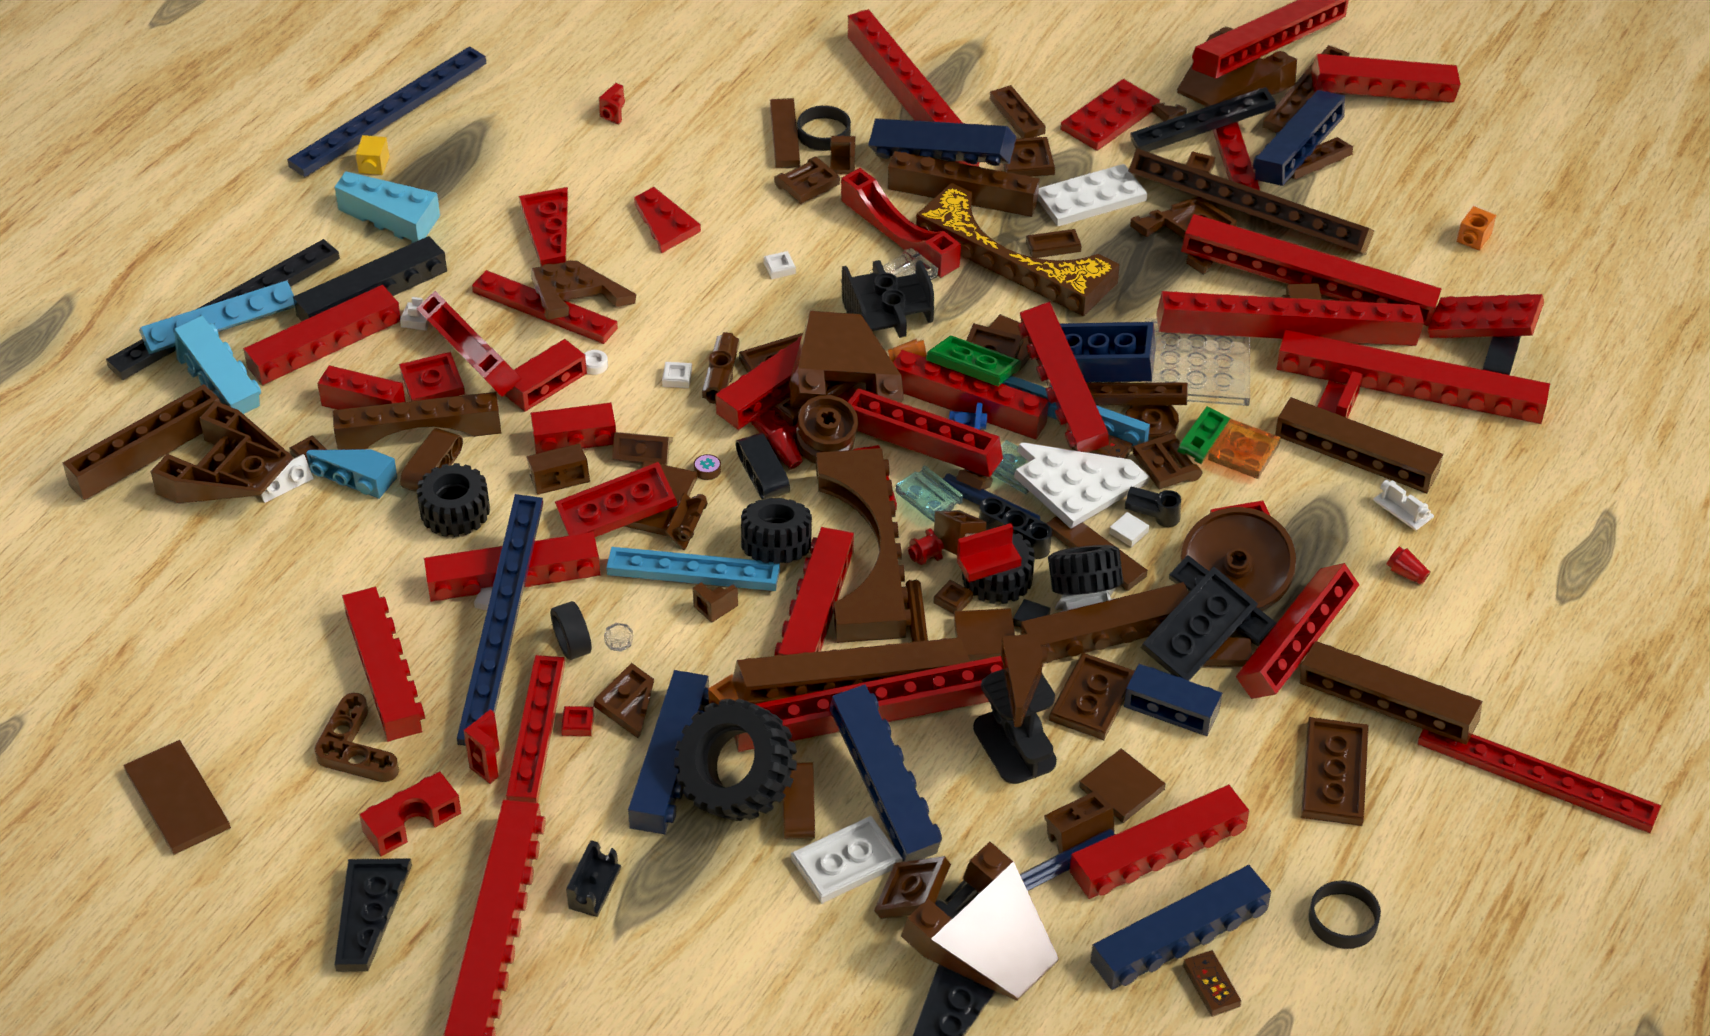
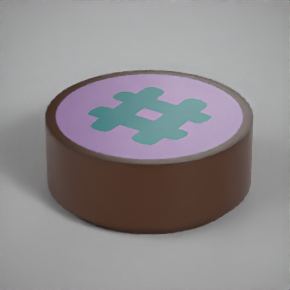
M710 454L697 457L694 461V471L697 472V477L703 480L717 478L721 473L720 459Z

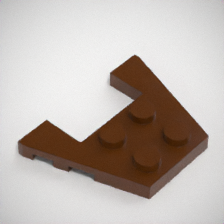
M1196 197L1171 205V209L1163 212L1158 209L1151 211L1149 216L1140 218L1139 215L1131 218L1130 227L1148 237L1161 227L1166 226L1184 238L1193 214L1236 226L1237 221L1201 197ZM1191 254L1187 256L1186 264L1203 275L1214 262Z
M568 260L564 263L553 265L545 264L541 267L532 268L531 279L537 294L541 297L540 303L542 308H545L544 315L547 320L568 316L569 306L564 300L602 294L614 307L631 305L636 302L637 295L634 292L577 260Z

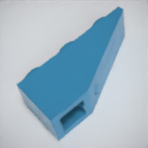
M371 449L308 450L306 452L310 471L316 476L330 479L339 485L348 486L378 499L398 478L395 459Z

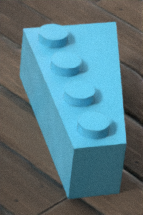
M346 171L335 185L338 210L363 222L369 220L374 223V227L381 230L386 228L394 232V236L400 239L405 237L410 239L412 243L425 238L440 217L438 196L435 192Z
M202 315L174 329L177 360L181 365L186 363L189 367L187 368L189 374L193 378L198 376L201 385L205 384L219 398L220 403L235 408L243 414L260 406L259 395L261 394V389L255 380H250L244 364L241 361H236L231 347L227 342L221 341L213 323L209 324Z

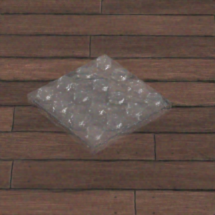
M1145 318V322H1154L1156 351L1153 380L1143 383L1186 382L1188 383L1187 402L1249 406L1250 337L1164 333L1158 330L1157 318Z

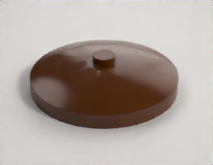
M1230 507L1206 515L1189 531L1181 550V561L1189 555L1208 571L1213 567L1217 568L1258 603L1257 608L1261 611L1271 607L1284 596L1295 574L1296 554L1290 535L1276 519L1252 508Z

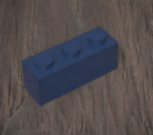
M1138 664L1126 688L1124 707L1208 736L1220 711L1222 692L1193 683L1182 677L1170 675L1156 668Z

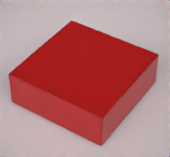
M564 706L561 727L562 736H592L594 707Z

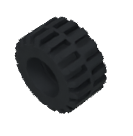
M454 463L450 466L444 464L441 468L435 467L431 469V473H426L423 476V480H420L418 483L417 498L420 517L424 522V526L431 528V532L435 534L440 532L441 536L446 537L448 535L459 537V534L464 533L467 535L473 529L478 530L481 527L480 523L487 521V515L490 514L486 479L484 475H480L479 470L471 469V466L466 464L464 466H460V463Z
M766 498L765 500L755 501V503L747 505V508L743 509L741 515V548L747 556H751L752 559L762 561L763 563L774 562V564L799 560L802 556H806L809 553L812 536V514H810L808 508H805V505L796 503V501L791 499Z
M1013 534L1012 543L1022 558L1020 567L971 582L967 581L962 572L965 588L973 591V596L977 595L978 600L983 602L989 600L991 604H996V602L1007 604L1008 600L1013 602L1019 600V595L1024 597L1028 589L1031 588L1035 560L1034 549L1030 548L1031 543L1028 540H1023L1021 534Z
M1112 545L1082 546L1056 551L1048 556L1051 587L1054 593L1061 595L1089 594L1111 590L1123 584L1120 550L1118 547Z

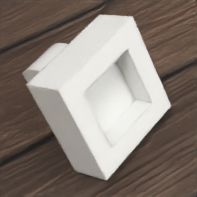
M412 297V303H407L400 318L401 327L427 330L430 322L416 309L424 302L423 298Z

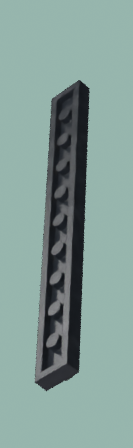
M322 239L199 308L284 281H288L291 287L339 260V251L325 239ZM143 339L107 358V366L120 379L124 380L176 351V346L149 354Z

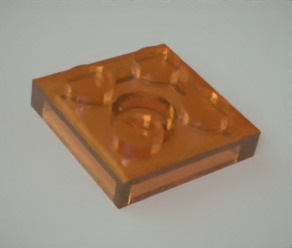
M1230 419L1211 448L1208 460L1259 479L1279 447L1281 437Z

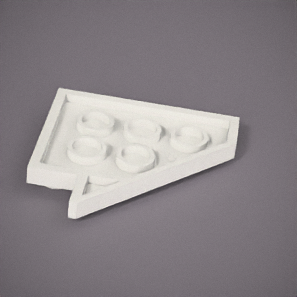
M1023 442L1019 444L1017 452L1028 463L1017 468L1014 474V478L1071 529L1126 497L1130 487H1143L1148 483L1150 477L1130 459Z

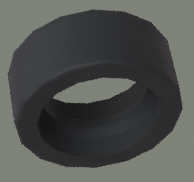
M570 601L551 608L550 615L553 630L565 657L568 660H572L591 653L590 634L578 605L574 601Z

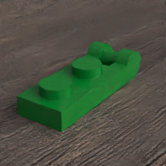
M1206 406L1182 440L1177 452L1184 456L1185 454L1195 458V462L1202 465L1206 456L1226 429L1231 418Z

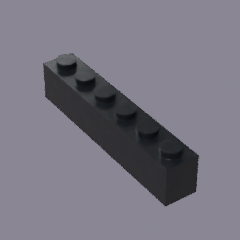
M430 236L420 239L293 296L296 316L302 322L381 285L395 296L447 272L445 252Z

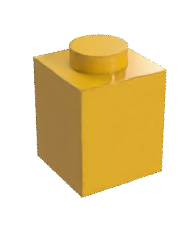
M362 135L356 152L358 173L383 175L389 159L387 137Z

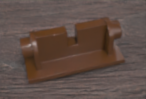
M683 493L666 528L665 534L682 550H686L690 539L693 538L703 510L708 505L707 498L703 494H697V496L690 498L686 493Z

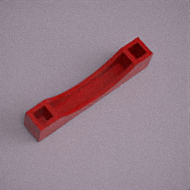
M858 168L841 178V201L915 259L921 260L923 265L937 276L942 278L960 267L961 244L945 231H928L909 221L890 202L877 180L862 168Z
M436 291L416 308L501 397L522 379Z

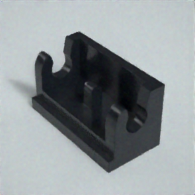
M590 840L566 888L568 909L598 917L621 871V865L618 864L617 852L613 848L610 849L608 855H604L600 851L599 842Z

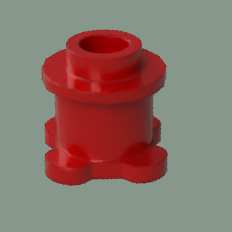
M931 528L925 530V537L911 539L907 548L911 560L919 565L925 564L932 557L936 561L943 559V542L941 539H938Z

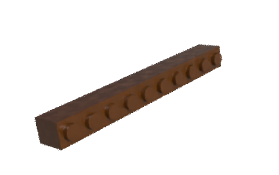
M1138 148L1135 150L1128 172L1363 254L1367 253L1375 231Z

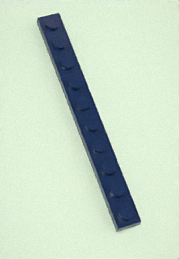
M470 46L291 156L287 159L288 166L303 177H307L358 145L362 135H374L487 64L486 56Z
M519 494L514 496L459 726L457 745L466 746L464 730L490 709L496 712L542 513V497Z

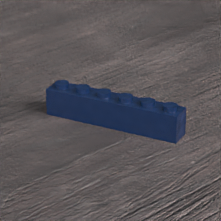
M1318 90L1309 98L1306 104L1297 111L1295 116L1286 123L1284 128L1254 158L1255 180L1283 186L1295 173V170L1304 163V160L1312 154L1316 146L1321 144L1344 118L1345 95Z
M875 118L868 146L876 153V156L884 159H889L897 151L950 162L964 161L968 164L985 162L989 165L999 166L1000 163L1010 164L1017 136L1008 126Z
M674 670L628 808L630 829L665 835L668 824L674 823L677 811L675 802L676 799L682 798L684 788L678 784L676 774L680 773V770L674 768V758L679 756V751L675 750L677 741H682L684 734L681 733L684 726L692 724L693 720L691 717L698 711L701 713L706 712L704 707L709 704L708 675Z
M866 684L833 695L829 710L894 848L903 859L902 862L920 860L937 854L942 841L941 831L936 823L932 824L929 818L928 804L925 798L919 797L917 793L915 777L904 766L903 752L900 746L894 745L892 741L890 725L879 714V704L876 696L873 693H869Z
M1247 865L1092 944L1090 963L1111 990L1121 985L1127 986L1134 982L1138 976L1148 971L1154 972L1158 970L1165 962L1173 958L1178 959L1185 956L1190 949L1200 944L1206 945L1210 943L1217 935L1225 931L1230 932L1237 929L1242 922L1252 917L1258 918L1268 910L1271 890L1252 867Z

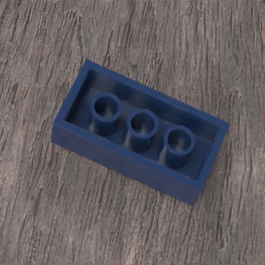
M1154 322L1060 323L1086 383L1145 382L1153 380L1156 351Z

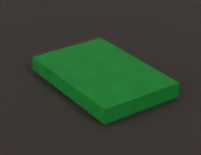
M951 335L930 349L926 357L927 361L996 386L1001 385L1019 371L1021 361Z

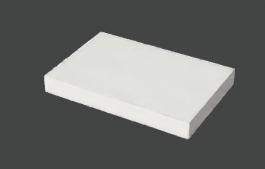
M872 816L791 853L792 862L821 904L892 871L895 863L903 861Z

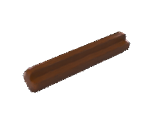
M917 579L913 581L908 580L905 584L908 592L907 606L911 612L910 630L912 642L928 641L921 582Z

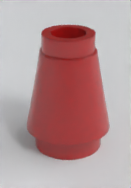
M782 427L767 437L774 453L790 470L803 462L791 431H787L785 427Z
M1400 546L1393 552L1386 565L1391 567L1390 571L1420 585L1425 582L1431 573L1408 548L1404 550Z

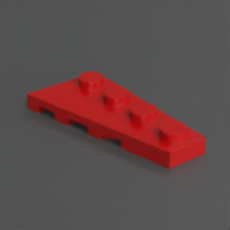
M568 187L519 196V203L540 266L566 262Z

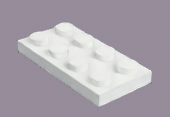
M1121 164L1039 188L1038 201L1058 227L1144 202L1147 199V192L1133 174L1128 172L1129 169L1126 165Z

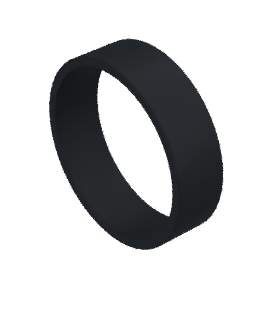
M821 105L811 107L803 111L797 120V133L800 142L814 150H831V137L820 138L806 133L802 127L812 120L822 118L836 120L846 127L841 134L836 136H851L850 117L845 111L834 106Z
M1342 880L1332 881L1321 886L1313 895L1309 910V923L1315 935L1326 944L1341 949H1354L1369 943L1377 932L1381 917L1379 902L1371 891L1355 882ZM1344 894L1353 896L1369 907L1374 916L1375 923L1369 930L1361 934H1338L1326 928L1319 921L1315 913V906L1321 899L1330 895Z

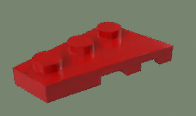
M655 187L634 197L635 206L644 223H647L650 233L653 239H656L661 254L701 232V224Z

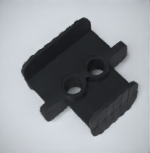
M880 260L873 261V273L855 277L851 276L847 266H842V301L846 313L861 314L872 331L894 327L899 338L906 337L907 321L905 315L920 312L924 313L928 323L933 322L935 309L933 283L921 260L916 262V274L902 277L886 273Z
M1001 669L988 674L981 682V689L991 704L992 712L977 717L973 724V730L1001 778L1010 784H1019L1053 771L1056 767L1057 758L1053 752V745L1044 733L1041 720L1037 715V712L1050 708L1055 701V693L1043 673L1021 727H1014L1004 670Z

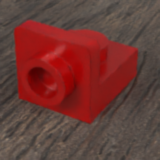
M615 83L599 97L600 117L618 125L622 122V108L625 104L623 85Z

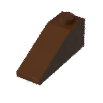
M1038 633L1002 636L1001 660L1014 727H1021L1040 681L1042 665L1047 663L1046 645L1040 644Z

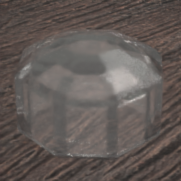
M614 623L608 626L604 634L605 644L613 651L622 652L630 648L633 641L632 629L624 623Z

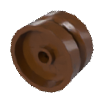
M819 395L809 399L801 407L795 433V442L800 454L811 463L816 464V453L852 450L858 427L857 413L851 404L833 395Z

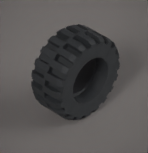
M723 699L719 702V705L714 702L704 707L706 712L701 713L698 711L691 717L693 720L692 724L684 726L681 732L684 734L682 741H677L675 750L679 751V756L674 758V768L680 770V773L676 774L678 784L685 787L683 788V794L687 799L692 800L699 809L733 821H742L744 818L748 820L758 818L759 811L767 814L774 808L772 805L774 801L780 803L786 796L783 793L785 787H791L794 780L790 778L792 770L796 771L797 761L792 759V755L796 754L797 750L795 743L789 741L792 738L789 728L783 726V721L777 715L746 700L737 699L734 701L732 699ZM748 733L754 745L752 767L745 778L739 783L730 787H724L717 771L720 752L730 739L739 734Z

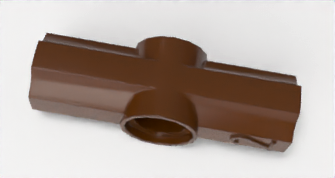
M723 332L722 335L717 336L713 352L709 356V367L702 389V398H705L712 404H716V394L721 389L729 386V383L733 380V367L740 344L739 338L735 337L733 333Z

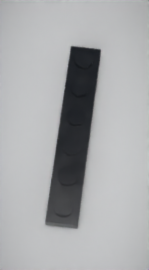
M1264 87L1131 132V141L1135 148L1150 152L1276 109V102L1268 89Z

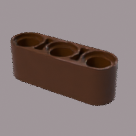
M434 428L403 469L400 477L401 487L417 492L419 481L423 480V476L426 473H431V469L435 467L441 468L444 464L452 465L462 450V436Z
M813 762L797 763L796 771H791L790 778L794 779L791 787L786 786L783 791L786 795L784 797V840L815 839Z

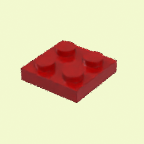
M451 352L399 364L400 373L411 401L454 397L465 394V388Z

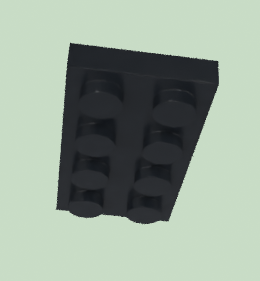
M1213 567L1145 640L1140 648L1173 676L1182 677L1190 681L1252 613L1258 603L1217 568Z

